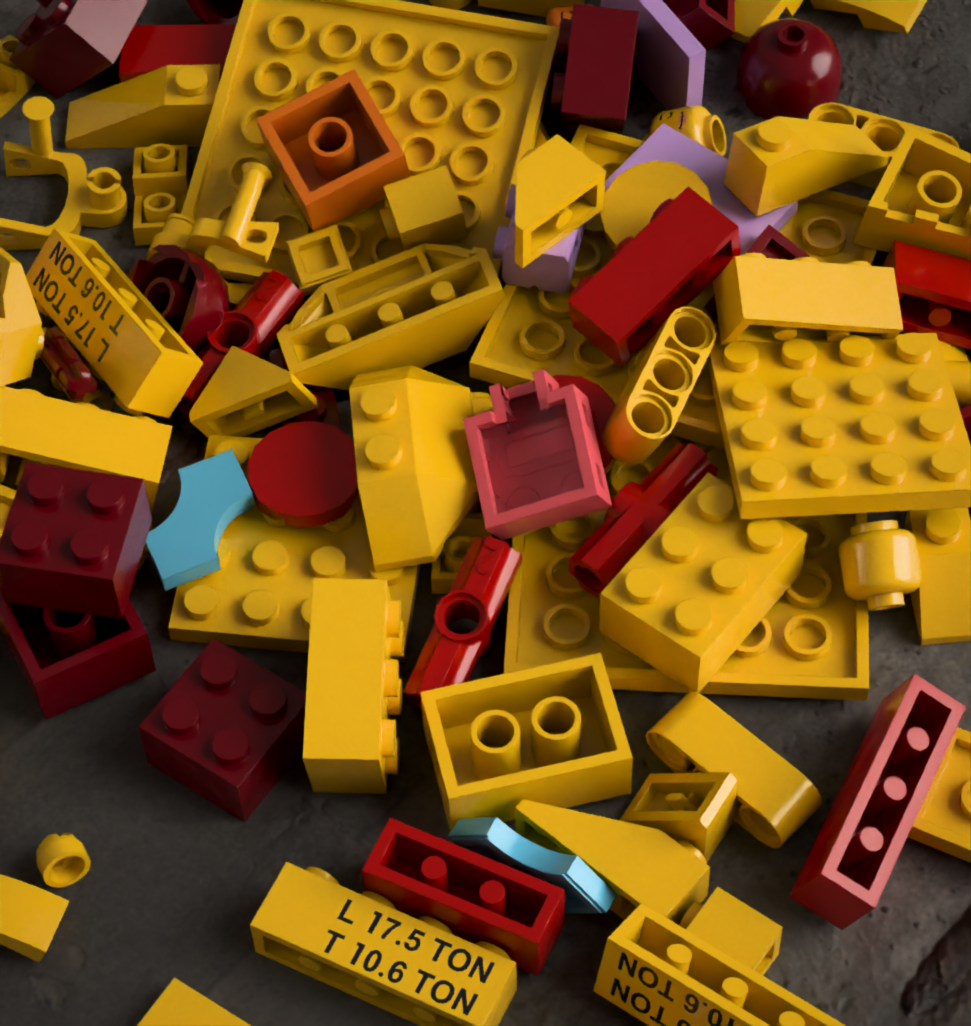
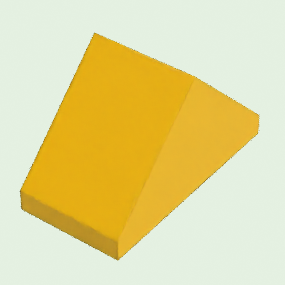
M232 345L189 411L190 422L207 438H209V435L216 434L244 437L318 408L316 397L291 372Z
M731 772L649 774L620 818V821L660 829L677 842L679 840L687 841L695 846L708 862L733 823L738 780Z

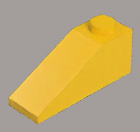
M166 65L69 102L65 137L66 149L148 147L158 143L168 145L188 144V147H201L222 75L221 65Z
M777 116L733 133L724 185L758 217L887 166L889 157L856 125Z
M523 799L515 807L516 833L546 849L562 854L577 855L617 894L609 909L623 920L643 903L679 925L690 906L696 901L701 903L708 895L710 866L707 865V861L702 853L687 841L679 840L677 842L660 829Z

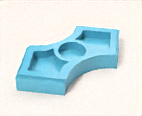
M232 449L178 469L181 480V492L177 505L162 524L148 532L145 545L165 591L220 570L218 545L223 532L236 516L252 508L255 504L253 492Z
M498 817L460 818L448 835L451 841L458 846L565 889V914L607 913L617 895L577 855L562 854L539 846L516 833Z

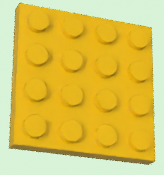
M911 332L899 334L894 339H883L881 335H852L845 337L841 342H828L827 338H793L787 340L783 345L755 346L749 342H732L728 345L715 343L707 358V366L740 519L971 507V445L936 333Z
M219 434L209 435L204 459L232 449L249 484L247 464L254 447L263 438ZM358 492L357 497L352 501V507L343 517L316 527L297 528L285 525L283 519L276 518L272 514L271 519L265 515L255 503L252 508L236 516L223 532L218 545L221 569L179 585L176 588L168 626L171 640L209 644L215 638L227 646L308 653L312 578L387 579L391 600L401 601V620H404L405 624L404 656L393 657V659L398 660V662H405L421 564L376 572L361 498Z

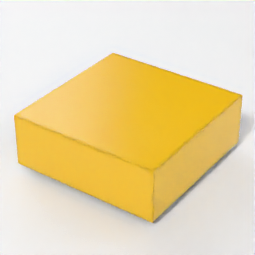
M337 225L284 242L299 288L302 290L304 297L313 294L320 285L353 272Z

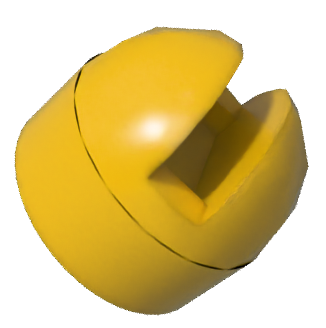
M56 833L50 834L38 845L36 851L37 867L44 882L51 887L60 888L72 885L82 879L90 869L91 860L82 842L73 834L63 833L61 836Z

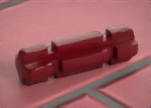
M48 328L44 335V347L41 358L48 365L61 386L66 389L65 391L72 400L83 401L86 393L95 392L97 381L90 374V370L81 361V358L70 343L64 339L65 337L57 328Z

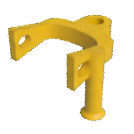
M34 96L27 99L22 106V112L29 119L31 146L4 141L3 154L6 177L59 174L68 183V195L59 218L50 226L44 227L0 218V247L5 251L42 249L54 228L80 235L82 226L110 228L123 222L128 211L126 192L120 184V174L113 168L99 167L92 170L87 176L85 161L80 155L53 151L50 116L54 112V104L50 99L42 96ZM15 159H24L27 161H18Z
M246 162L242 165L241 171L244 177L226 221L210 218H199L195 221L181 213L169 214L164 221L165 225L162 232L157 233L153 237L147 252V261L159 252L152 248L161 244L177 245L190 249L214 264L211 246L217 245L267 264L279 232V222L251 221L264 184L269 183L273 179L271 170L258 162ZM252 236L262 237L266 239L262 243H252L247 241V239ZM225 280L228 286L229 308L234 309L253 286L252 283H230Z

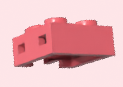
M544 369L532 372L533 381L508 389L500 383L489 386L494 413L489 410L463 419L485 527L501 540L612 507L588 397L574 384L559 388L558 382Z

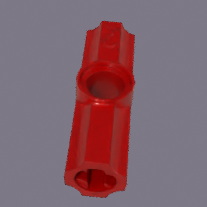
M274 269L269 273L263 272L232 311L224 312L225 319L212 335L210 332L207 333L209 343L197 354L203 365L176 406V409L184 418L190 420L189 411L232 345L240 346L237 348L265 360L264 353L277 338L276 334L285 324H288L305 302L302 290L297 288L288 276Z
M678 443L640 484L632 481L616 494L611 502L612 507L607 509L604 523L569 559V572L577 579L581 588L596 598L600 596L605 587L708 472L717 477L718 468L712 464L705 451L692 443L688 445Z
M488 535L486 537L474 536L449 593L442 597L436 605L434 626L403 691L404 699L415 705L419 710L422 711L420 692L468 682L478 658L484 655L490 647L492 639L491 629L522 563V554L510 547L507 542ZM462 618L472 619L478 623L474 630L465 634H457L448 629L453 622Z

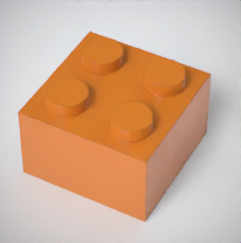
M355 69L256 118L265 148L312 232L333 226L386 198L383 186L410 177L405 154Z

